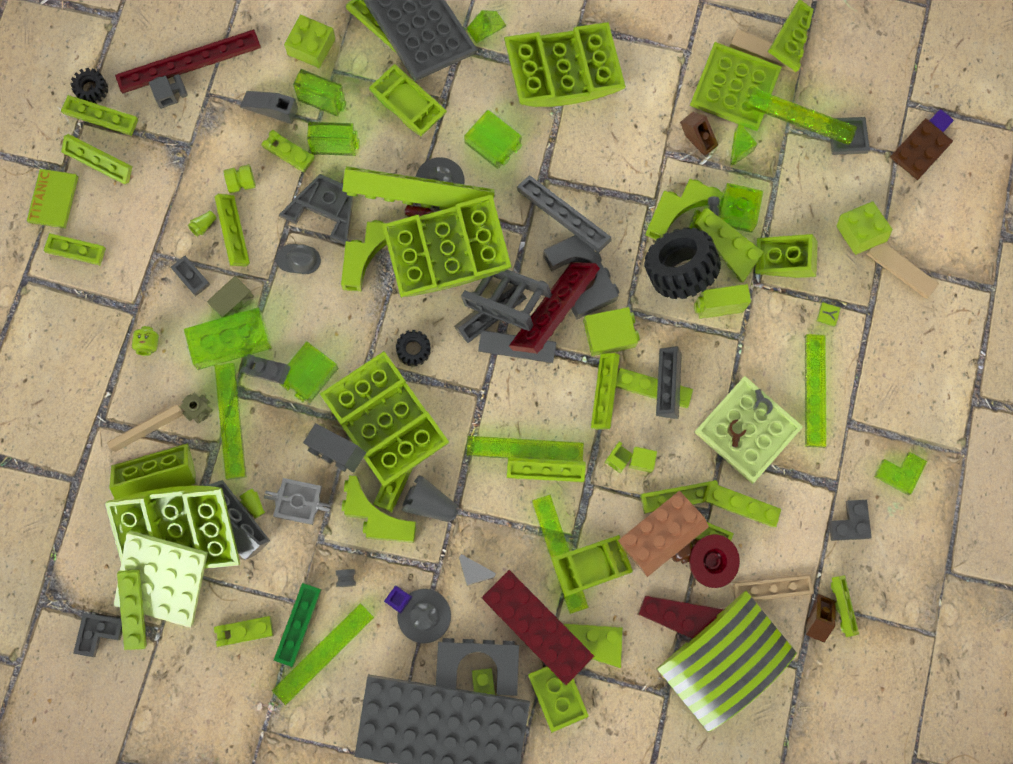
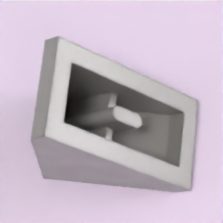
M462 554L460 555L459 560L467 586L495 577V572Z

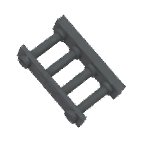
M505 270L483 278L472 293L464 290L461 298L464 305L468 308L530 331L533 327L530 316L531 311L541 295L551 298L552 294L546 282L542 280L537 281L513 271ZM492 277L500 279L501 282L491 298L487 299L481 296ZM508 283L518 286L507 304L497 303ZM525 289L534 292L524 310L518 311L513 309Z

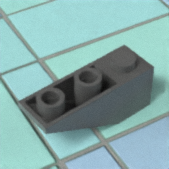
M246 91L240 108L289 124L293 123L298 110L295 98L272 92Z

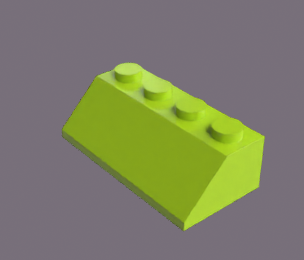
M187 443L111 465L109 489L114 499L149 490L196 484V471Z

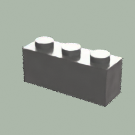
M316 423L303 442L309 447L308 452L316 457L319 454L322 455L321 459L329 464L335 462V466L344 472L347 469L354 473L366 454L358 445Z

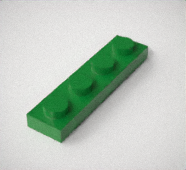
M302 583L273 661L294 667L322 589Z

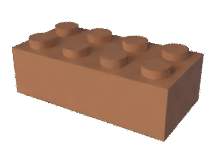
M678 491L620 538L618 542L648 577L709 526L705 517Z

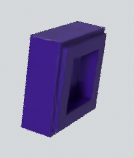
M940 109L929 121L944 132L954 120Z
M395 585L384 602L401 614L412 599V596Z

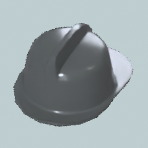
M287 244L277 252L276 263L281 270L286 272L311 274L319 268L321 257L319 252L313 247L304 244Z

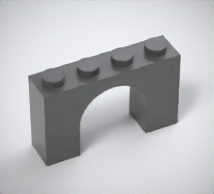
M576 235L544 249L543 257L551 272L571 262L596 263L600 268L595 275L594 285L584 291L571 308L577 320L617 301L619 289L615 283L612 284L608 269L604 268L601 263L602 258L600 254L595 252L593 248Z
M443 638L442 642H438L437 686L456 689L457 669L460 661L470 653L482 652L489 655L496 664V694L517 696L519 645H515V641H503V645L495 644V640H483V644H475V639H463V643H454V638Z

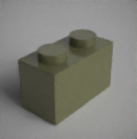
M234 276L207 302L227 322L229 319H234L242 307L248 306L252 302L254 295Z

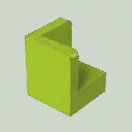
M620 441L605 460V463L618 473L622 472L632 457V453L622 447V442Z
M634 447L628 468L651 473L654 470L657 451Z

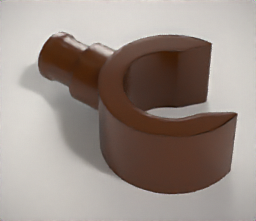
M738 419L733 420L727 428L728 434L732 437V447H738L740 437L746 433V430L740 434L733 431L732 426Z

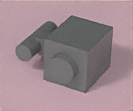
M180 75L173 77L175 83L170 84L166 76L157 77L149 82L160 109L178 103L174 95L178 92L182 98L188 96Z

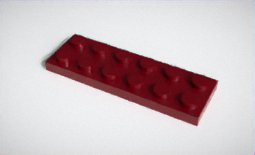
M571 262L551 288V298L545 297L531 315L532 329L527 331L521 328L509 344V347L513 351L538 354L549 337L554 334L558 325L564 320L569 310L575 305L580 295L584 293L585 288L595 278L600 269L596 263Z
M510 570L481 597L566 686L595 657Z

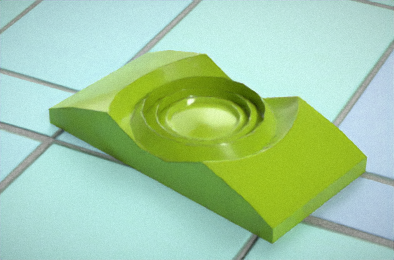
M396 64L390 67L369 87V90L387 109L396 114L409 129L419 136L425 134L447 113L446 109Z
M620 535L551 558L565 597L633 572L627 554L618 542Z

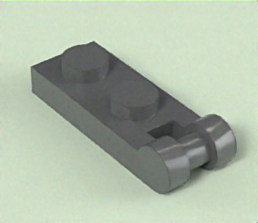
M248 354L246 357L247 362L245 366H242L240 372L251 377L283 385L291 367L284 363Z

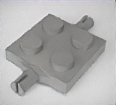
M283 478L277 493L266 490L265 494L267 495H264V499L275 501L274 517L313 525L318 510L330 512L332 504L320 502L322 486Z

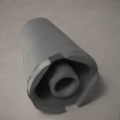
M418 475L414 480L417 484L410 487L401 510L445 522L454 520L459 511L456 509L457 504L423 476Z

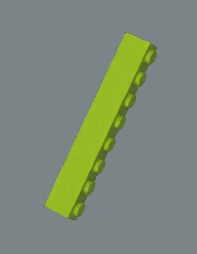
M349 166L345 168L342 192H347L349 196L361 194L365 195V198L368 199L381 197L387 202L400 200L403 204L407 205L420 203L422 207L432 208V205L439 206L441 210L456 207L455 204L491 194L494 199L495 190L490 188Z

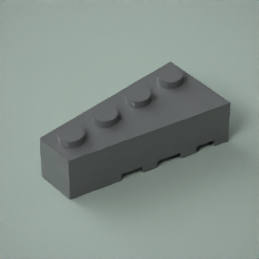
M223 480L206 485L219 487L223 490L238 554L244 560L257 555L270 542L269 538Z

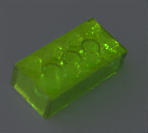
M259 307L184 329L192 363L197 370L242 358L248 354L252 355L272 349L264 316Z

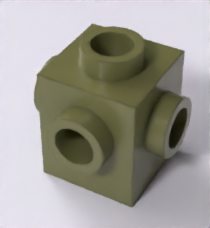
M194 392L192 395L186 396L182 401L181 407L185 410L182 414L189 421L193 419L198 424L207 419L213 411L208 406L210 401L203 394L199 397Z

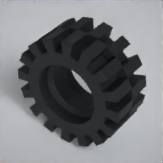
M85 68V72L81 69L79 70L81 73L78 74L76 72L74 74L76 78L72 77L71 79L73 81L71 83L72 91L79 99L97 104L96 100L101 102V97L105 98V93H108L106 80L99 71L93 68L91 71L89 68ZM91 81L96 83L93 90H83L86 83Z
M408 330L406 334L402 333L400 335L401 337L397 339L396 352L402 363H407L408 366L414 365L415 367L418 364L422 365L425 360H428L431 347L430 341L425 334L423 335L421 331L416 332V330H412V332H409ZM413 341L421 346L420 352L415 355H411L406 351L407 344Z

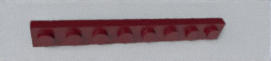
M255 29L115 74V77L123 94L148 86L149 82L157 77L166 76L169 79L175 75H181L260 49L261 46Z

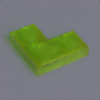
M911 452L907 453L901 467L884 459L874 477L909 496L912 494L927 461Z

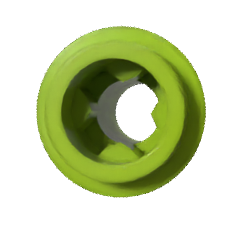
M209 210L207 213L190 220L188 227L198 237L203 235L217 218Z
M253 488L239 496L241 499L240 503L255 519L266 513L257 491L255 492Z

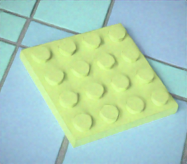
M744 376L694 433L753 484L803 426L762 390L764 398L772 402L773 409L767 416H764L767 412V405L765 403H759L758 407L753 410L754 403L757 401L755 390L759 388ZM738 419L732 426L733 431L740 434L746 430V433L740 437L738 447H732V437L728 434L727 428L733 420Z
M129 531L126 535L120 570H140L144 615L191 628L194 623L208 552ZM118 584L114 606L120 607Z

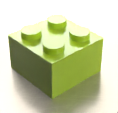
M300 14L284 43L287 55L320 69L335 41L334 30L332 27Z
M873 201L841 214L836 226L855 255L887 242L893 230Z

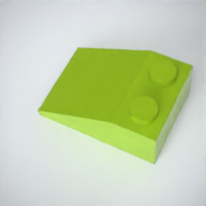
M813 234L757 238V247L763 251V254L756 263V274L792 278L816 277L818 241Z

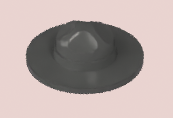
M432 158L423 163L416 173V177L465 184L462 169L457 163L448 158Z
M419 589L409 593L412 599L401 614L398 612L397 614L401 631L407 638L417 643H431L438 640L445 634L450 625L451 610L448 602L440 593L431 589Z

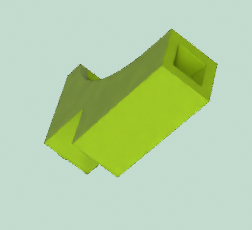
M689 179L681 197L674 192L664 191L645 236L655 240L662 238L679 216L697 207L710 206L708 205L709 197H719L720 202L723 192L716 187L706 186L701 181Z
M380 220L367 222L365 243H362L360 240L346 241L341 280L343 290L362 292L363 278L369 263L387 245L382 224L386 223Z
M349 475V480H345L344 492H347L346 500L342 501L344 515L346 517L368 519L363 524V533L366 534L367 539L414 543L416 522L393 518L379 511L365 497L359 478Z

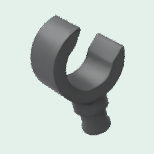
M761 389L755 390L757 401L754 403L753 410L758 407L759 403H765L767 405V412L764 416H767L773 409L772 402L764 398Z

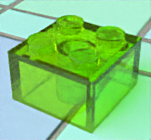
M727 183L722 191L723 196L719 206V217L734 229L752 233L758 223L763 191Z

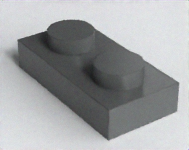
M183 256L170 267L195 297L210 285L186 256Z

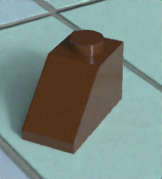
M692 112L680 121L685 136L704 156L718 146L706 115Z
M817 593L807 620V636L825 643L835 628V600Z

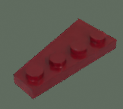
M645 596L637 615L693 639L717 618L716 616L724 609Z

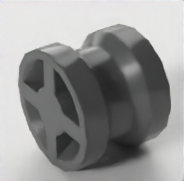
M336 570V576L338 577L336 587L356 586V581L354 580L356 570Z

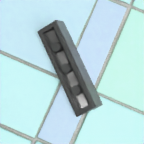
M511 283L508 284L497 303L507 304L518 286ZM522 293L514 308L527 299L524 293ZM474 310L454 327L463 339L469 343L481 334V330L485 331L499 319Z
M481 330L478 352L553 363L556 342L547 340L543 349L538 354L513 351L509 344L516 335Z
M678 346L659 349L656 416L679 419L682 353Z

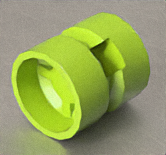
M250 164L240 166L239 170L230 168L223 171L229 193L239 192L242 187L245 190L256 188Z

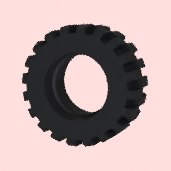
M686 227L682 230L675 229L671 233L667 232L662 238H658L654 245L650 246L649 252L645 256L644 267L653 287L662 296L670 297L671 299H687L688 296L694 297L697 293L704 292L708 286L714 283V278L717 279L721 269V259L713 239L708 233L697 228L690 229ZM690 260L684 265L675 267L677 264L683 261Z

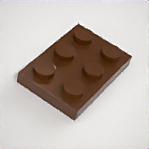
M925 118L890 158L918 181L952 144L953 140Z

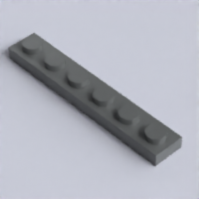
M530 175L517 186L519 193L598 253L611 242L610 235Z

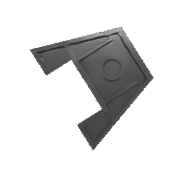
M319 174L279 214V217L297 224L304 209L310 210L337 222L330 235V239L346 245L349 236L353 196L347 195V192H342L343 183Z

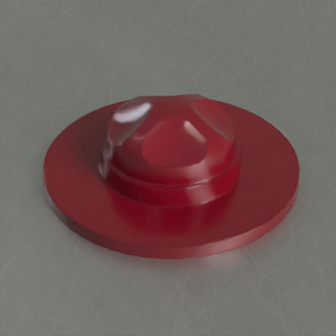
M711 534L702 537L694 544L689 557V566L692 575L700 584L709 588H721L728 585L736 577L740 566V557L736 546L731 540L722 535Z

